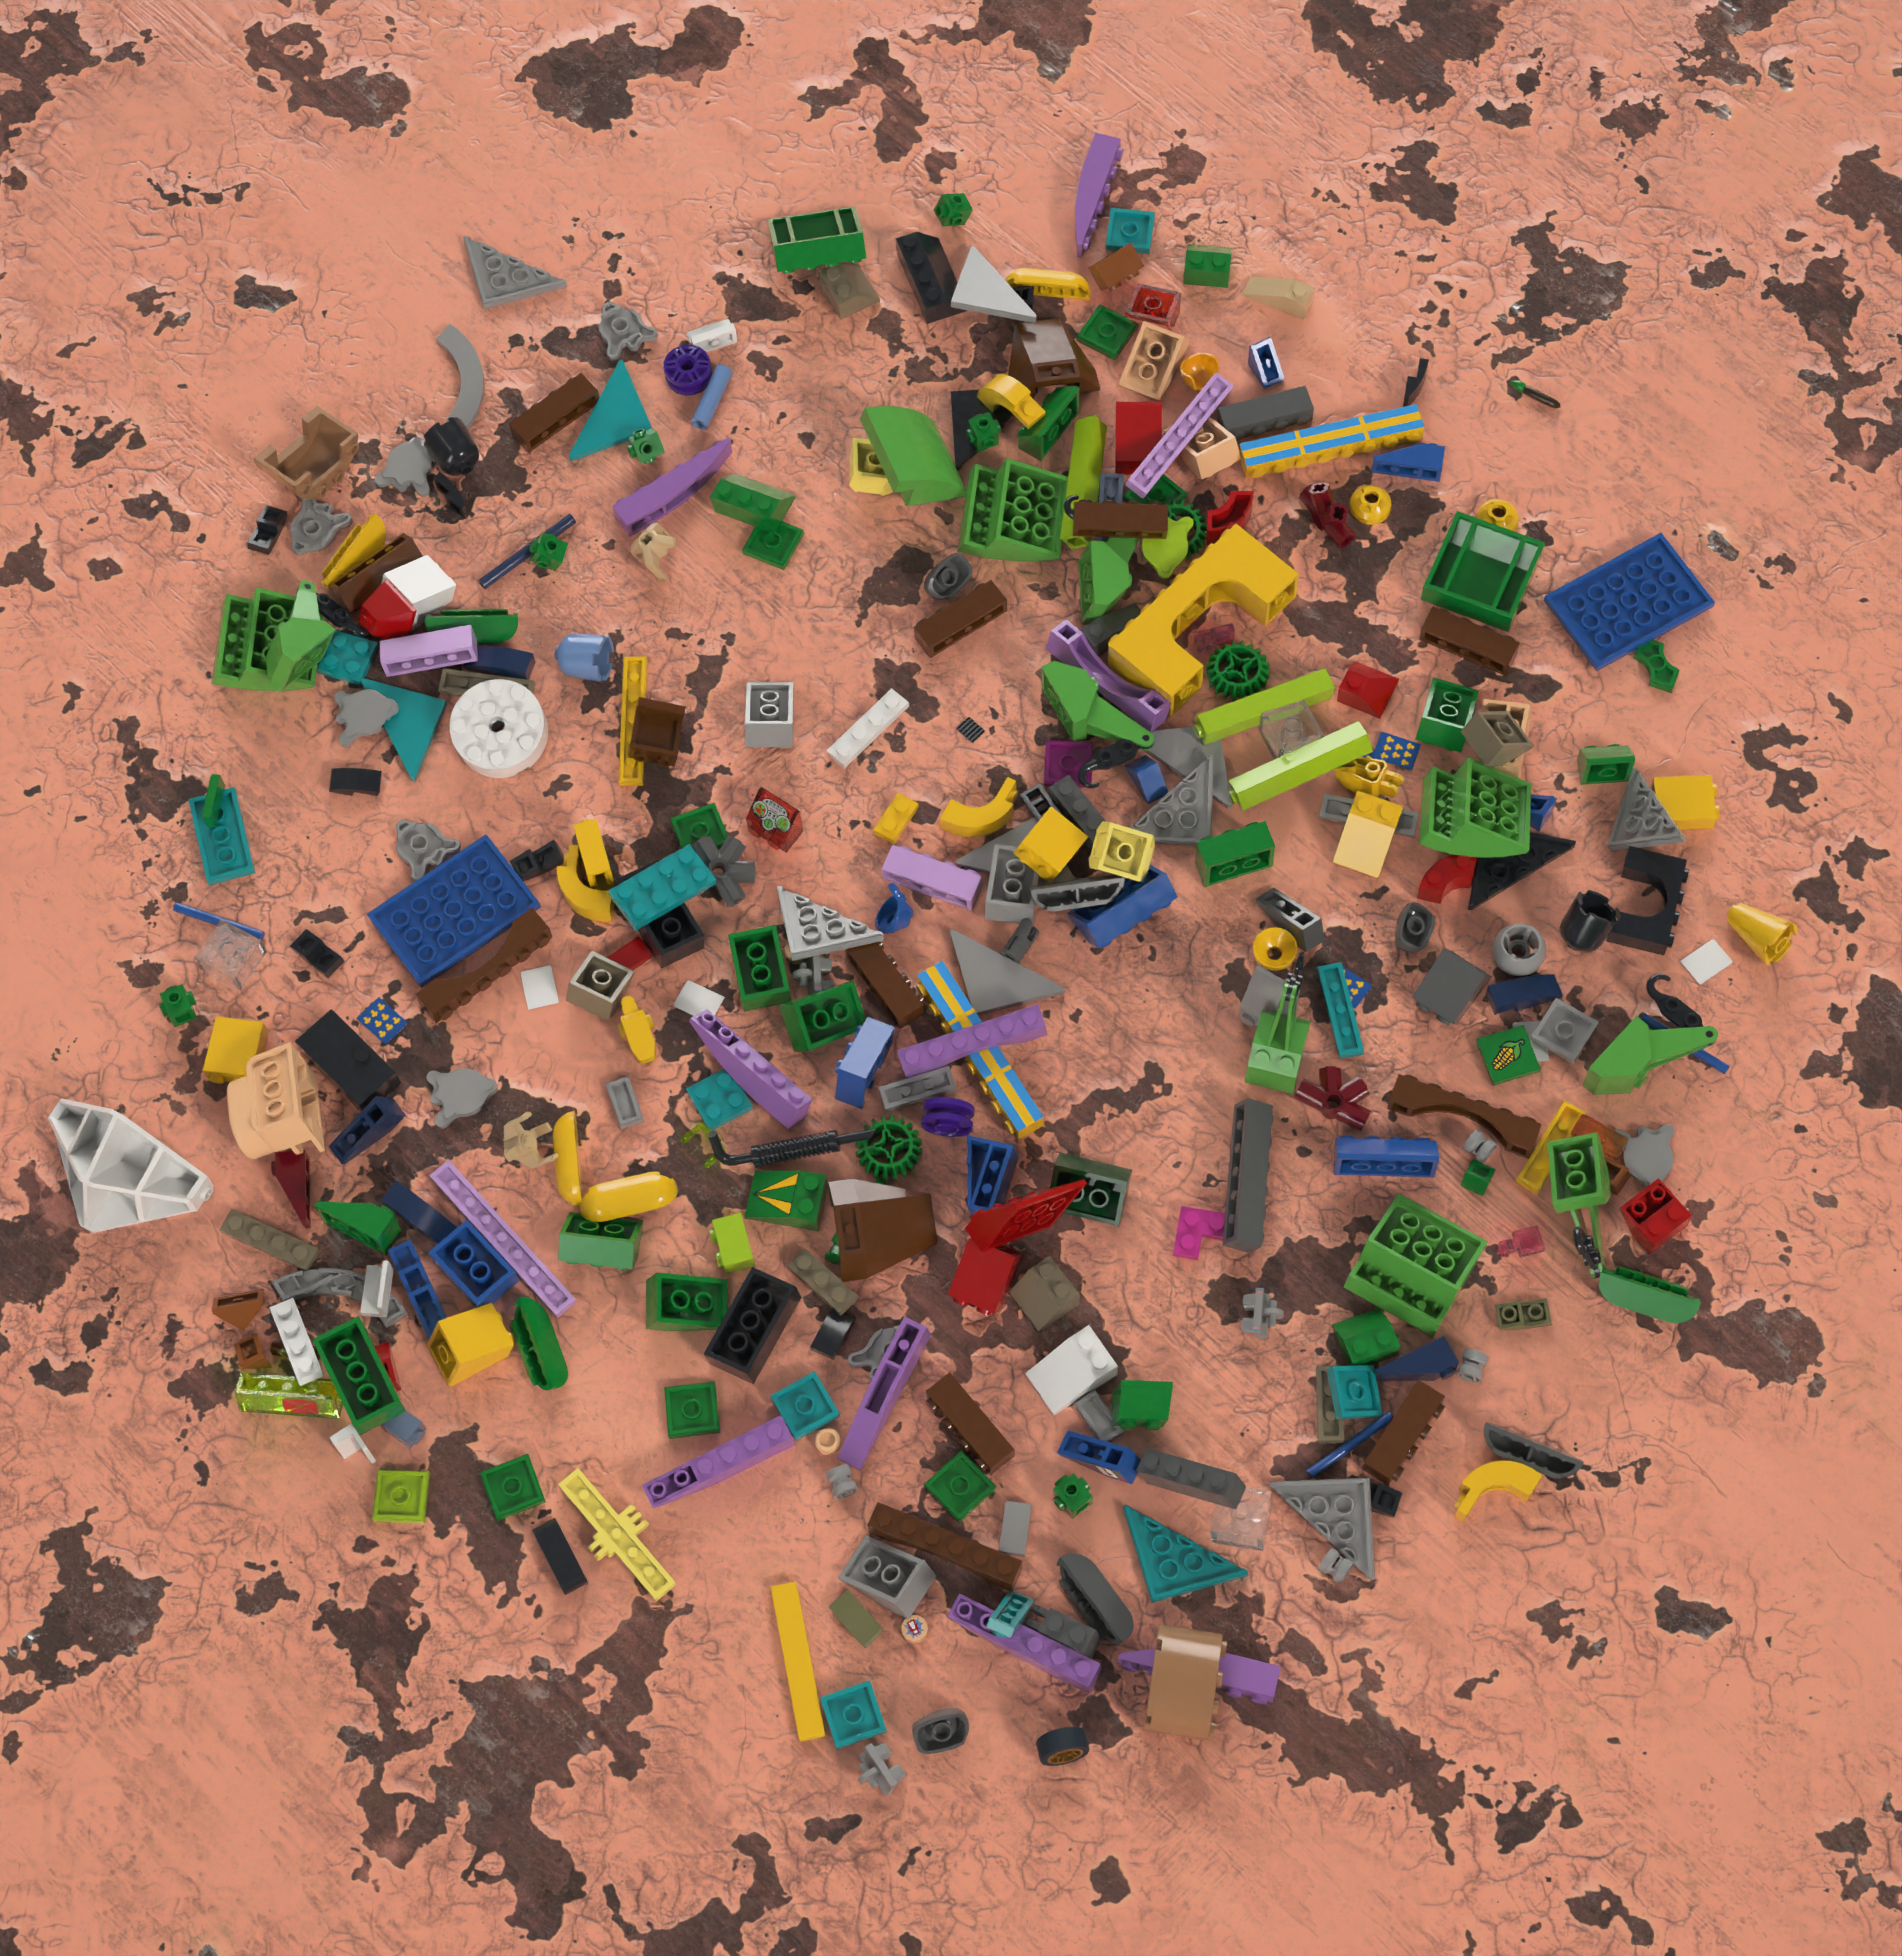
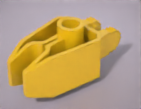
M1360 757L1335 769L1336 780L1346 789L1355 793L1360 791L1375 797H1379L1380 794L1395 797L1399 791L1397 786H1401L1404 782L1401 774L1387 770V764L1384 760Z
M625 995L621 999L624 1016L620 1017L622 1023L617 1024L621 1037H627L632 1054L641 1065L654 1061L656 1058V1045L650 1030L654 1028L650 1013L645 1015L643 1009L638 1010L635 999Z

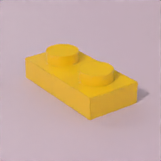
M897 793L873 829L874 834L895 844L919 808V804Z

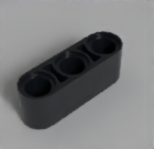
M556 1518L532 1529L565 1595L588 1584Z

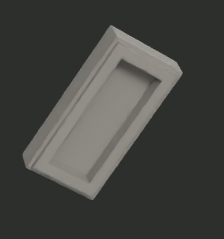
M629 1076L605 1083L620 1129L643 1123L644 1120Z
M1096 1390L1074 1403V1407L1097 1439L1111 1442L1124 1434V1430L1120 1426H1112V1413Z
M1005 1502L999 1552L1025 1557L1031 1504Z

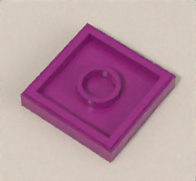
M1046 740L1044 786L1051 787L1069 775L1079 788H1087L1079 782L1078 771L1082 765L1092 759L1093 742ZM1090 771L1085 777L1088 782L1092 783V771Z

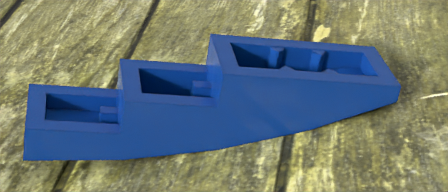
M410 1239L389 1249L388 1252L428 1339H430L437 1322L447 1317Z

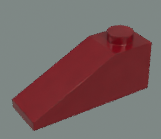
M305 1150L299 1155H296L293 1151L275 1152V1161L271 1163L272 1175L276 1176L304 1227L311 1228L310 1158Z

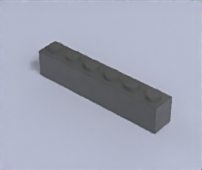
M1250 1098L1234 1105L1222 1246L1247 1253L1262 1247L1264 1240L1265 1198L1268 1192L1267 1174L1270 1168L1268 1161L1269 1150L1272 1144L1270 1138L1271 1126L1274 1120L1272 1105Z

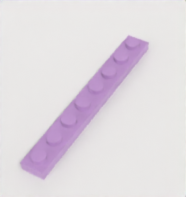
M1216 372L1131 475L1125 485L1143 499L1234 386Z
M449 1160L429 1175L431 1180L557 1318L577 1302L572 1294Z

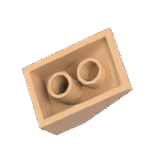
M1143 321L1118 385L1160 401L1183 361L1190 340L1185 336Z
M1212 417L1206 420L1179 454L1189 469L1200 479L1211 477L1214 473L1230 467L1233 463L1241 460L1235 436ZM1172 426L1164 429V434H1166Z

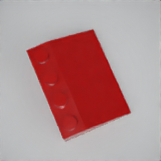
M1080 1180L1045 1189L1037 1193L1031 1191L1020 1199L1014 1197L1003 1205L997 1203L989 1210L983 1211V1209H980L970 1217L971 1221L965 1227V1230L981 1252L1052 1227L1087 1183L1085 1180Z

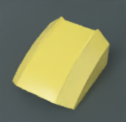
M852 438L849 486L855 492L859 491L885 496L893 493V490L870 440Z
M1102 821L1096 830L1092 851L1088 858L1089 866L1091 869L1142 882L1148 874L1154 852V835Z

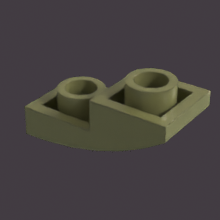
M1547 1298L1523 1303L1518 1300L1495 1305L1500 1330H1519L1552 1325Z
M848 1589L829 1606L830 1610L864 1648L884 1631Z

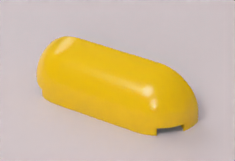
M1019 268L1012 271L1005 278V281L1011 287L1034 286V295L1089 301L1091 299V290L1088 282L1081 275L1073 272Z
M376 513L369 515V520L362 526L358 523L352 529L322 571L324 580L321 583L331 590L329 584L384 546L386 529L383 521Z
M571 1111L561 1116L554 1126L553 1149L554 1154L557 1153L559 1155L555 1160L558 1192L564 1200L579 1207L583 1199L577 1119L575 1111Z
M647 1172L590 1187L589 1192L580 1202V1212L583 1218L593 1222H603L662 1208L671 1203L678 1194V1188L673 1178L670 1179L660 1175V1172Z

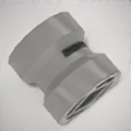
M1476 1129L1466 1140L1462 1149L1476 1155V1159L1483 1164L1493 1153L1497 1143L1491 1139L1487 1140L1484 1134Z
M1465 1349L1462 1356L1463 1364L1459 1365L1456 1373L1457 1376L1469 1382L1480 1383L1483 1376L1482 1368L1486 1366L1489 1357L1478 1350Z
M848 1464L834 1467L826 1472L827 1480L833 1486L831 1491L834 1499L845 1498L858 1491L856 1482L850 1478L852 1471Z
M1331 1548L1318 1570L1324 1574H1330L1333 1576L1334 1581L1341 1584L1354 1562L1349 1558H1342L1337 1550Z

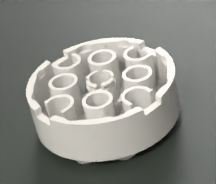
M494 679L471 687L459 698L450 718V735L459 755L472 770L487 777L507 778L517 775L518 772L527 767L530 768L540 758L547 744L548 723L537 698L523 685L510 680ZM504 726L503 730L494 732L498 727Z

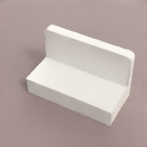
M729 319L687 332L690 344L702 348L706 353L738 342L736 329Z
M383 1260L382 1266L367 1265L360 1311L362 1316L387 1317L394 1270L388 1260Z
M352 1423L329 1437L344 1459L362 1449L372 1464L376 1462Z

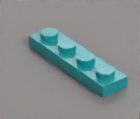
M1342 962L1318 966L1317 973L1339 1059L1363 1055L1364 1049Z
M1010 1590L989 1618L986 1627L999 1637L1006 1638L1008 1636L1011 1638L1031 1610L1034 1600Z

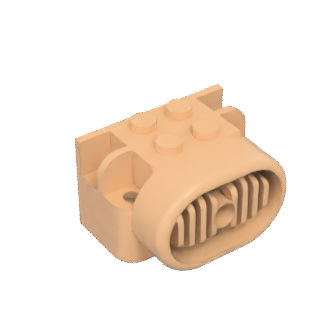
M289 1042L252 1057L246 1066L247 1076L231 1081L227 1087L230 1126L243 1154L249 1159L254 1160L273 1152L291 1148L296 1155L303 1153V1143L312 1140L320 1152L325 1151L316 1075L292 1043Z

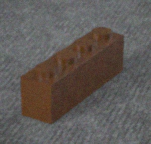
M582 373L570 378L566 384L551 391L546 398L534 403L522 415L516 416L509 423L512 436L530 453L595 407L599 399L598 390Z
M1088 499L1074 502L1073 536L1166 539L1168 505H1163L1161 502L1139 504L1137 501L1116 503L1113 500H1105L1102 503H1096Z
M402 533L329 584V587L344 609L349 612L361 609L362 604L381 585L384 573L419 559L423 555L412 537Z
M992 580L981 583L967 595L959 596L954 603L938 609L931 617L920 620L914 626L915 639L927 655L932 658L1007 612V599Z
M1434 606L1421 628L1419 639L1504 676L1507 675L1520 644L1511 636H1503L1494 632L1489 627L1479 626L1467 618H1460L1451 614L1446 609Z
M881 941L845 949L846 957L899 1029L924 1014L923 1005L925 1002L919 992L914 993L910 988V980L905 973L900 974L896 969L898 965L891 955L887 956L885 954Z
M950 1372L926 1390L928 1400L925 1402L933 1413L937 1411L944 1418L941 1420L943 1425L950 1433L954 1431L959 1436V1444L966 1452L970 1450L976 1457L974 1461L982 1471L987 1470L992 1475L1015 1457V1449Z
M1418 1379L1364 1461L1362 1470L1389 1486L1392 1480L1397 1482L1405 1470L1401 1466L1406 1459L1411 1461L1418 1450V1447L1415 1446L1420 1438L1424 1440L1432 1428L1429 1423L1433 1417L1438 1419L1446 1406L1442 1404L1445 1396Z

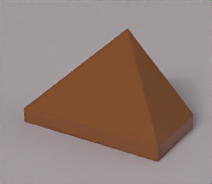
M264 1289L214 1298L212 1312L217 1317L244 1331L263 1305Z
M258 1334L234 1344L241 1369L272 1368Z

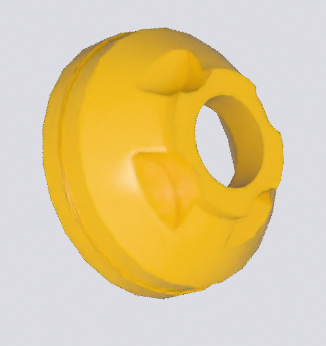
M1362 486L1355 490L1351 496L1349 503L1350 513L1360 523L1366 525L1379 524L1387 519L1391 512V498L1379 486ZM1374 494L1378 497V501L1369 503L1365 500V496Z
M1489 500L1481 505L1476 515L1478 519L1514 532L1518 526V512L1506 500ZM1495 508H1501L1506 514L1503 517H1496L1492 511Z
M1277 927L1267 928L1261 931L1253 942L1255 960L1265 969L1272 971L1283 970L1295 960L1297 942L1293 935L1285 929ZM1270 949H1278L1282 956L1277 960H1272L1268 957L1267 952Z

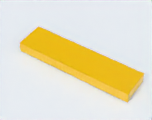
M1565 1100L1563 1101L1517 1177L1516 1184L1538 1195L1550 1175L1547 1142L1571 1138L1585 1117V1111Z

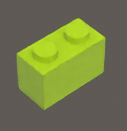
M741 1212L712 1220L714 1229L709 1231L712 1243H718L720 1251L715 1253L718 1266H724L726 1274L755 1267Z

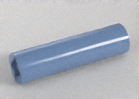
M722 364L716 366L692 417L691 424L695 428L707 430L733 374L729 367Z

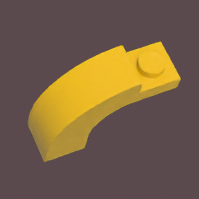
M1005 374L996 375L977 394V398L992 413L1002 405L1027 429L1038 422L1046 413L1030 396L1031 391L1015 378Z
M1007 777L995 799L982 807H968L951 799L940 817L941 829L961 837H981L999 830L1014 814L1013 803L1018 795L1016 780Z
M569 845L568 853L564 854V866H557V878L564 899L576 913L587 919L613 922L615 903L608 895V890L591 889L581 883L579 880L582 858L579 845Z
M1494 1461L1484 1464L1472 1471L1461 1483L1459 1490L1463 1493L1454 1505L1457 1508L1455 1517L1464 1522L1477 1500L1483 1494L1492 1490L1507 1491L1527 1502L1540 1482L1542 1474L1529 1466L1513 1461Z

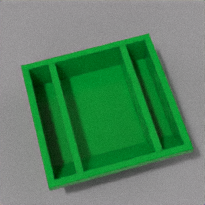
M855 206L768 219L777 272L792 273L795 269L800 268L813 270L820 265L833 267L839 265L840 262L858 263L862 259H866L863 231Z
M1457 511L1425 581L1421 600L1509 632L1533 578L1545 543Z

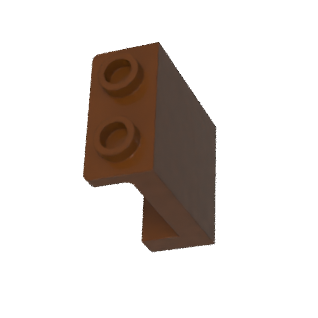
M639 697L628 757L634 758L638 762L649 761L664 767L675 766L686 706Z

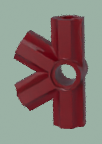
M1326 482L1315 483L1305 487L1300 493L1299 498L1311 512L1312 519L1317 528L1321 531L1325 530L1338 548H1345L1350 545L1355 539V534L1345 522L1349 513L1346 505L1334 502L1330 485Z
M1326 1066L1319 1069L1320 1086L1305 1078L1302 1080L1294 1099L1321 1111L1322 1115L1328 1119H1337L1362 1131L1371 1113L1370 1110L1356 1104L1370 1094L1367 1085L1362 1079L1357 1076L1342 1085L1341 1068ZM1334 1101L1339 1107L1330 1108L1327 1102Z

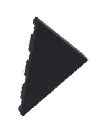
M1038 387L1035 388L1034 396L1038 393ZM979 390L951 391L955 468L957 471L962 468L966 461L978 453L966 434V430L969 429V419L978 414L990 412L993 420L997 419L1002 429L1005 423L1014 416L1002 405L992 413L977 398Z
M1530 832L1529 851L1525 854L1506 857H1477L1468 910L1475 909L1575 847L1576 841Z

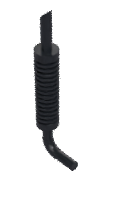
M875 1128L838 1135L837 1130H831L828 1133L826 1131L814 1135L810 1134L809 1137L805 1135L804 1138L800 1136L799 1138L785 1139V1141L780 1140V1142L775 1141V1143L761 1144V1146L754 1145L751 1146L750 1153L740 1155L725 1153L716 1131L709 1132L708 1138L714 1156L722 1164L737 1166L753 1162L754 1167L757 1168L764 1165L767 1166L768 1164L772 1165L773 1162L777 1164L778 1162L792 1161V1159L807 1158V1156H819L821 1153L824 1155L826 1152L827 1154L839 1152L843 1144L869 1140L873 1136Z

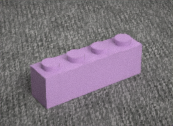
M471 625L380 641V663L386 677L478 661L477 638Z
M892 845L881 869L883 880L971 911L982 888V876L976 871L957 868L951 862H940L928 854L920 855L912 852L910 848L905 846L898 847Z

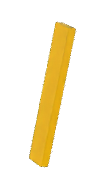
M647 656L623 658L619 786H643L644 762H638L634 758H629L628 753L639 697L646 698Z
M797 1582L771 1586L799 1741L803 1742L826 1737Z

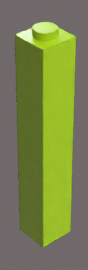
M1096 415L1077 419L1075 422L1065 498L1066 500L1072 495L1079 496L1078 500L1071 502L1072 509L1074 508V502H1079L1083 499L1098 502L1107 426ZM1064 510L1060 539L1072 550L1088 546L1090 541H1093V537L1073 536V519L1067 516Z
M1326 668L1198 714L1195 725H1193L1194 733L1198 739L1201 738L1204 745L1332 699L1336 687Z
M1357 721L1229 780L1232 789L1228 791L1233 804H1239L1242 811L1373 752L1368 733L1361 723Z

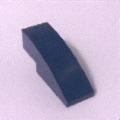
M477 646L478 661L464 663L463 668L481 674L529 680L536 661L534 654L505 647Z
M1554 974L1507 980L1489 985L1486 990V995L1494 1015L1516 1009L1517 1012L1553 1001L1555 998H1563Z
M397 1181L381 1199L384 1206L391 1209L407 1225L436 1245L457 1228L436 1209Z

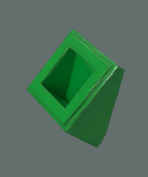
M1472 1159L1462 1180L1461 1187L1483 1196L1496 1169Z

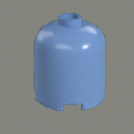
M570 633L556 647L555 660H557L558 666L564 675L596 682L606 681L613 665L608 663L609 653H614L611 637L604 635Z

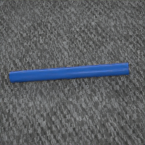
M178 902L175 903L173 908L175 912L260 941L265 936L264 931Z
M1646 1013L1641 1018L1653 1030L1670 1029ZM1703 1049L1691 1053L1723 1074L1730 1067Z
M1389 1411L1307 1469L1306 1472L1309 1477L1313 1479L1389 1424L1393 1419L1392 1414Z

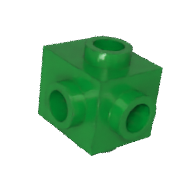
M964 193L943 194L934 208V212L943 227L965 225L973 211Z
M990 412L978 414L968 420L969 429L966 430V434L970 443L974 444L977 452L999 445V432H1001V428L997 419L993 420Z
M654 428L637 430L632 433L633 436L628 438L630 443L627 446L628 452L632 459L635 458L640 463L647 464L656 460V456L665 453L658 432Z
M542 533L538 539L534 538L530 545L529 551L532 552L530 561L536 563L540 568L556 571L563 562L568 543L559 540L553 534Z
M183 984L171 986L160 993L163 1001L159 1003L160 1009L164 1017H169L174 1027L197 1018L193 1005L197 1004L192 991L187 992Z
M1073 1473L1069 1477L1064 1475L1055 1482L1054 1485L1056 1487L1053 1488L1054 1498L1052 1500L1060 1511L1065 1509L1072 1519L1093 1504V1496L1089 1493L1090 1487L1082 1477L1078 1479Z

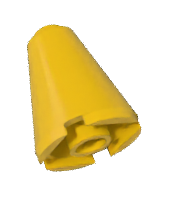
M1743 903L1733 905L1727 913L1728 924L1760 960L1768 966L1770 961L1776 963L1787 953L1793 944L1789 941L1792 934L1796 936L1798 932V927L1793 922Z

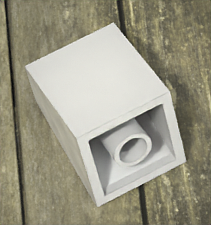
M428 555L384 573L382 583L389 580L417 610L412 631L425 622V617L428 614L433 616L450 603L456 587L452 578L448 577Z

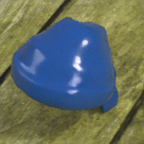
M895 883L888 885L893 896L889 897L882 904L875 919L876 930L881 931L883 934L895 933L908 927L913 916V909L906 902L905 895L899 891Z

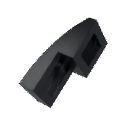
M1420 358L1417 377L1408 376L1403 407L1411 405L1419 395L1426 378L1429 359Z
M439 471L434 477L437 490L445 495L448 508L466 520L468 513L460 492Z
M266 505L256 520L257 528L247 542L248 549L269 555L283 529L288 515L287 511Z
M334 768L331 770L329 792L353 796L354 792L378 796L380 793L382 771L361 768Z
M552 840L534 852L531 849L510 860V863L521 880L525 881L564 864V855L558 843Z
M307 929L290 945L292 950L327 978L345 962L339 954L326 946L319 937Z
M831 1309L815 1336L810 1349L834 1360L843 1340H846L856 1317L845 1312L840 1316L834 1309Z
M1351 1475V1476H1349L1348 1479H1350V1478H1359V1477L1354 1476V1475ZM1370 1482L1372 1512L1395 1517L1402 1492L1381 1483L1373 1484Z

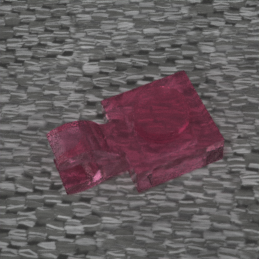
M1233 623L1211 628L1209 633L1194 635V643L1199 641L1204 643L1197 646V652L1205 653L1210 645L1212 648L1222 647L1223 643L1230 645L1232 640L1235 639Z
M1538 1226L1513 1231V1239L1500 1241V1246H1497L1499 1256H1506L1518 1251L1519 1257L1542 1253L1545 1250Z

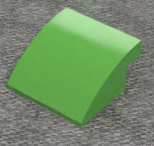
M877 406L864 409L860 421L893 493L900 492L906 506L966 497L964 483L955 468V464L935 422L921 412L904 407Z
M1006 458L998 470L975 464L969 471L958 552L988 559L1019 562L1058 560L1062 547L1060 535L1068 477Z
M256 587L250 599L230 594L226 595L222 603L211 684L245 690L278 691L269 684L265 658L269 651L268 644L276 635L274 633L276 627L281 622L286 623L289 620L295 596ZM319 613L320 620L323 621V615ZM317 664L283 691L313 688L315 686Z
M1467 757L1454 775L1432 766L1423 778L1419 844L1437 851L1469 857H1506L1527 853L1530 844L1531 783L1496 768L1486 767L1482 762Z
M1398 1193L1368 1238L1360 1259L1350 1272L1344 1288L1434 1337L1488 1242Z

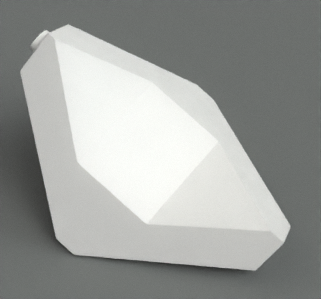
M61 1098L48 1117L56 1136L79 1224L92 1233L195 1212L212 1195L214 1185L207 1175L130 1119L113 1109Z

